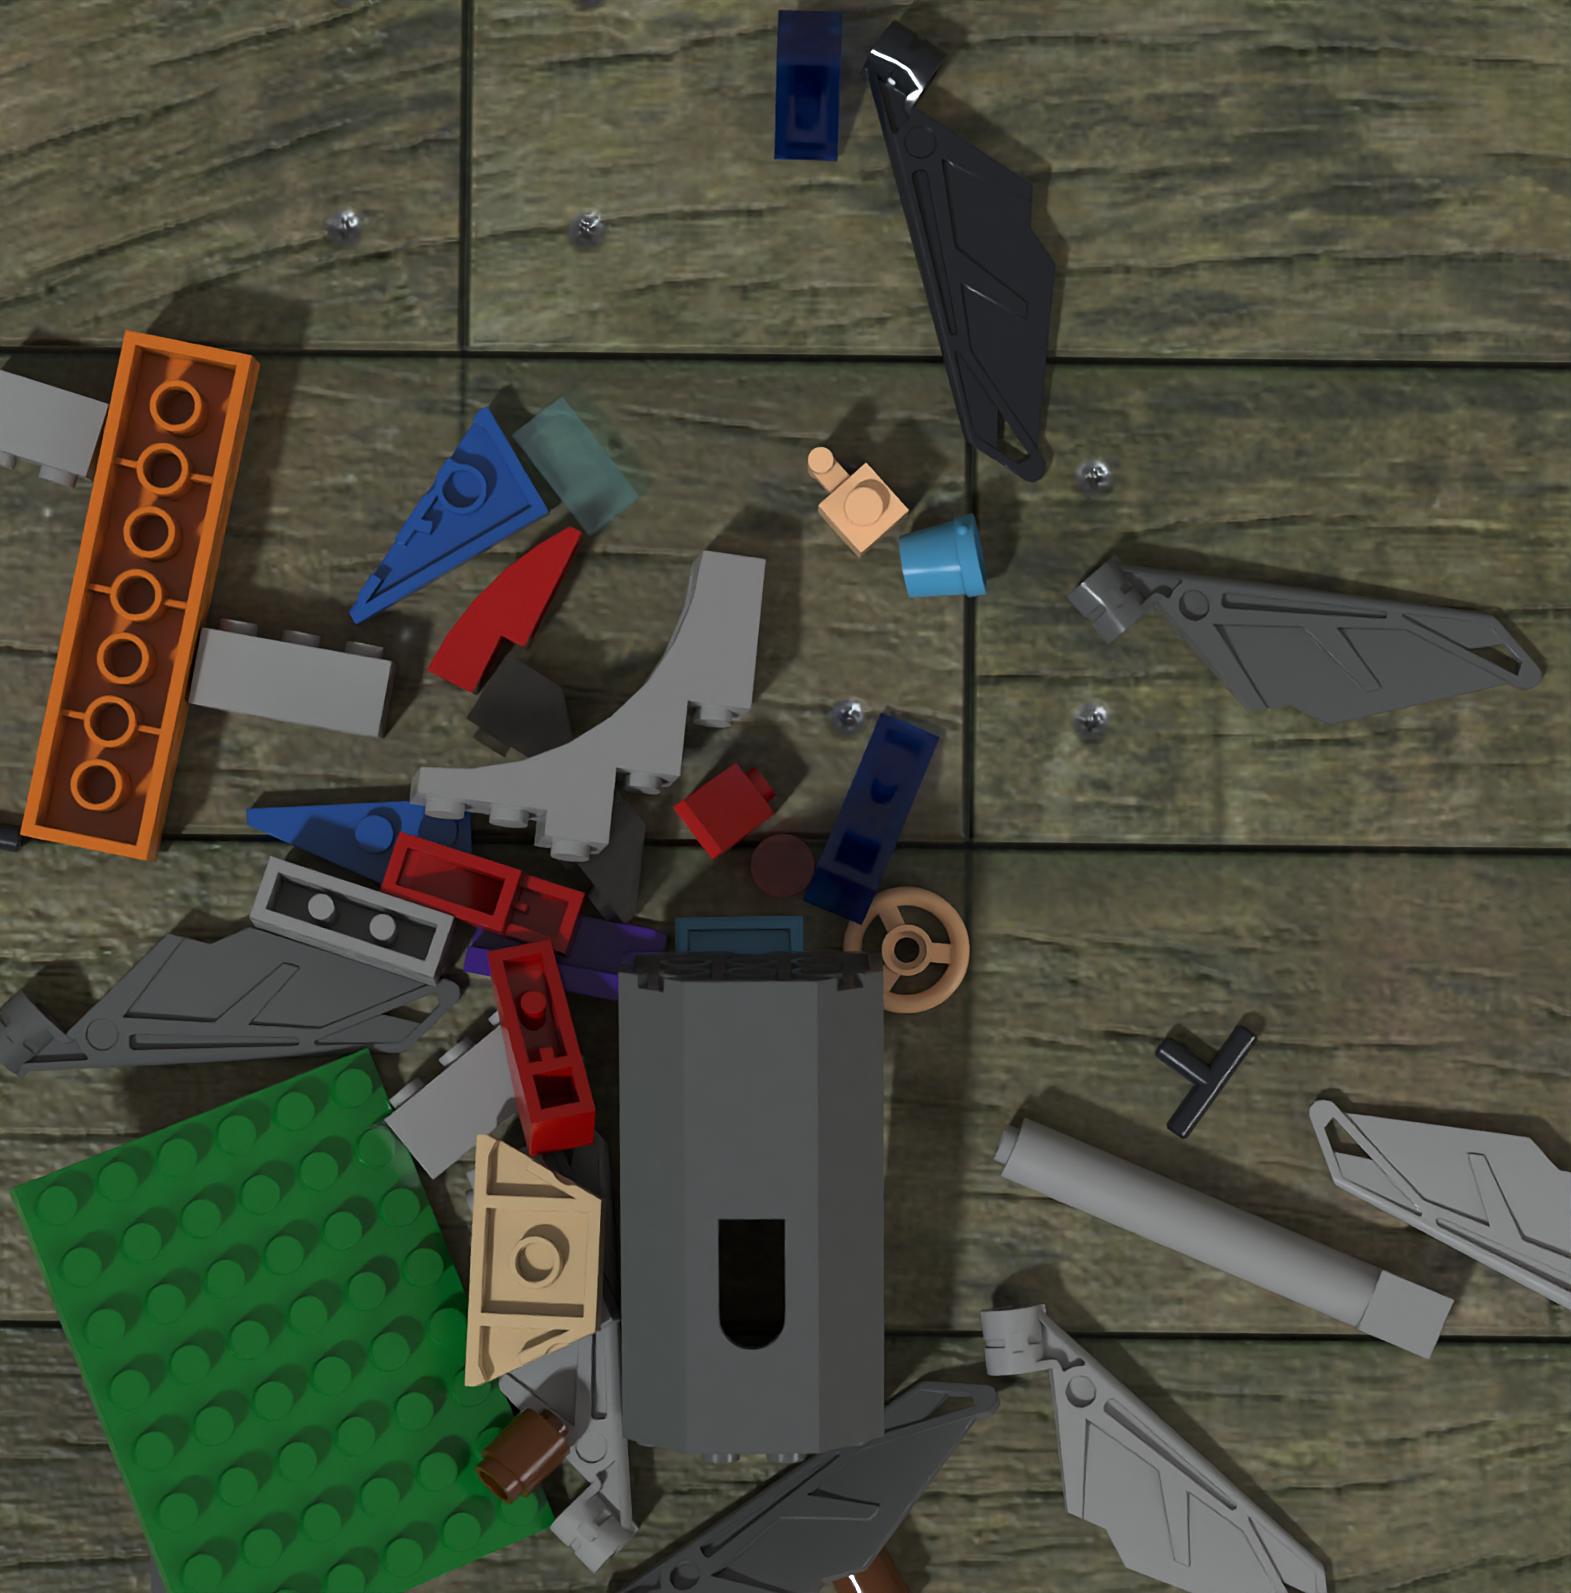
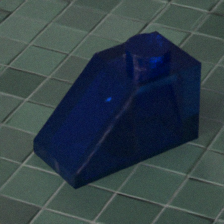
M778 11L774 159L838 161L842 12Z

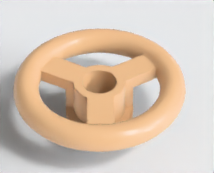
M910 886L886 889L866 900L856 910L848 923L843 940V951H862V942L868 926L878 915L880 916L887 931L881 946V954L885 963L883 965V1009L902 1014L918 1013L934 1008L949 998L963 980L970 957L968 933L964 922L953 906L936 893ZM897 906H916L932 913L945 927L950 944L932 943L924 930L914 925H905ZM905 937L915 940L919 947L916 959L908 963L899 961L894 953L897 941ZM930 962L948 964L940 980L925 991L908 995L890 992L900 975L912 976L918 974Z

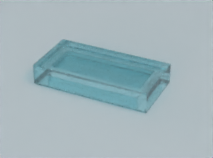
M560 397L512 434V437L589 537H592L640 500V496L563 397Z

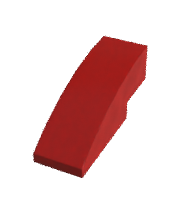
M570 526L540 543L505 569L473 600L449 631L427 671L477 696L504 640L523 649H529L584 539L582 532Z
M399 832L379 891L454 916L455 921L522 944L550 939L554 954L568 959L589 899L583 892L524 874L522 870L404 832Z

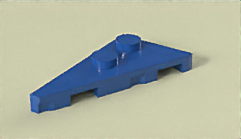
M488 406L478 411L472 420L473 424L462 441L437 473V479L427 494L422 496L395 537L396 541L359 592L358 599L349 611L357 626L550 514Z
M409 801L246 809L247 825L380 884L383 882L399 832L474 855L472 812L464 811V818L462 819L435 818L425 814V806L409 804Z

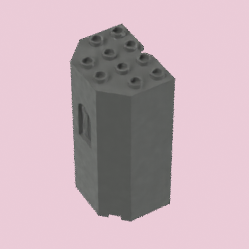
M771 951L766 954H737L733 952H623L618 972L622 1438L637 1441V1444L641 1446L661 1447L684 1454H700V1459L704 1462L722 1464L738 1461L740 1454H766V1459L771 1462L796 1463L804 1461L806 1454H819L846 1446H862L869 1444L873 1439L884 1437L883 965L881 951ZM718 1219H785V1322L780 1333L767 1344L756 1347L740 1345L726 1335L720 1324Z

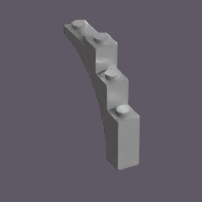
M703 550L691 564L682 611L663 656L641 688L610 718L568 744L522 761L472 769L420 767L412 778L409 804L425 806L426 815L441 819L464 818V811L490 814L489 823L502 827L524 828L528 826V820H535L537 823L534 846L551 848L550 856L555 859L584 862L589 860L590 853H600L609 844L615 780L623 781L622 789L628 792L638 794L660 793L661 786L669 787L680 777L686 714L694 715L693 722L695 724L706 727L725 728L731 726L732 720L739 721L751 709L766 559Z

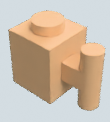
M817 447L809 453V474L830 494L818 505V513L861 559L907 518L909 510L867 463L850 476L833 458L831 451L827 448Z

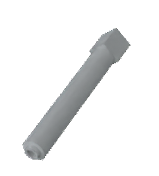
M1026 1117L1023 1118L1019 1128L1007 1124L993 1156V1160L1003 1163L1000 1176L1340 1320L1354 1326L1358 1330L1426 1359L1431 1357L1454 1302L1453 1299L1376 1265L1369 1264Z

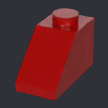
M734 763L673 808L708 855L715 861L775 816L768 803L774 800L777 795L755 766L744 773L738 764Z

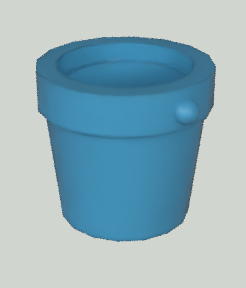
M973 513L954 516L951 521L899 536L900 558L909 598L967 595L970 598L988 594L983 551Z

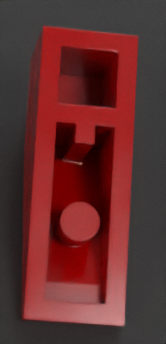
M548 939L488 951L487 960L514 1097L529 1156L593 1144L596 1109L551 940Z

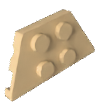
M477 1134L465 1386H481L601 1331L607 1200L489 1134Z

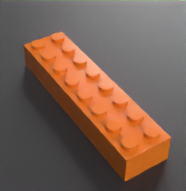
M125 330L20 835L157 862L190 705L188 700L202 627L206 628L260 369L259 362L252 355Z

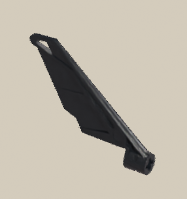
M893 20L877 41L859 74L869 81L963 436L966 442L1025 481L1034 483L1042 479L1046 465L1037 447L1055 262L1031 229L1033 185L915 108L940 71L948 54L926 39L921 40L918 38V34L900 22ZM998 410L1031 458L1018 464L997 450Z

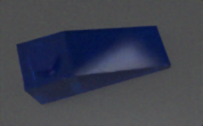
M880 714L803 901L857 924H863L940 738L939 736L886 714Z

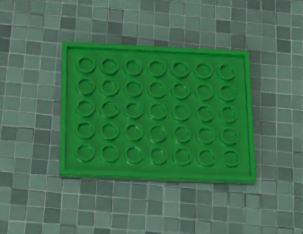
M368 1048L9 1189L14 1206L167 1593H403L545 1530L555 1521L541 1484L528 1497L519 1496L512 1504H508L494 1495L475 1472V1467L483 1459L481 1451L514 1419V1415L506 1395L500 1390L498 1378L481 1386H465L469 1301L410 1152L385 1122V1119L393 1113V1109Z

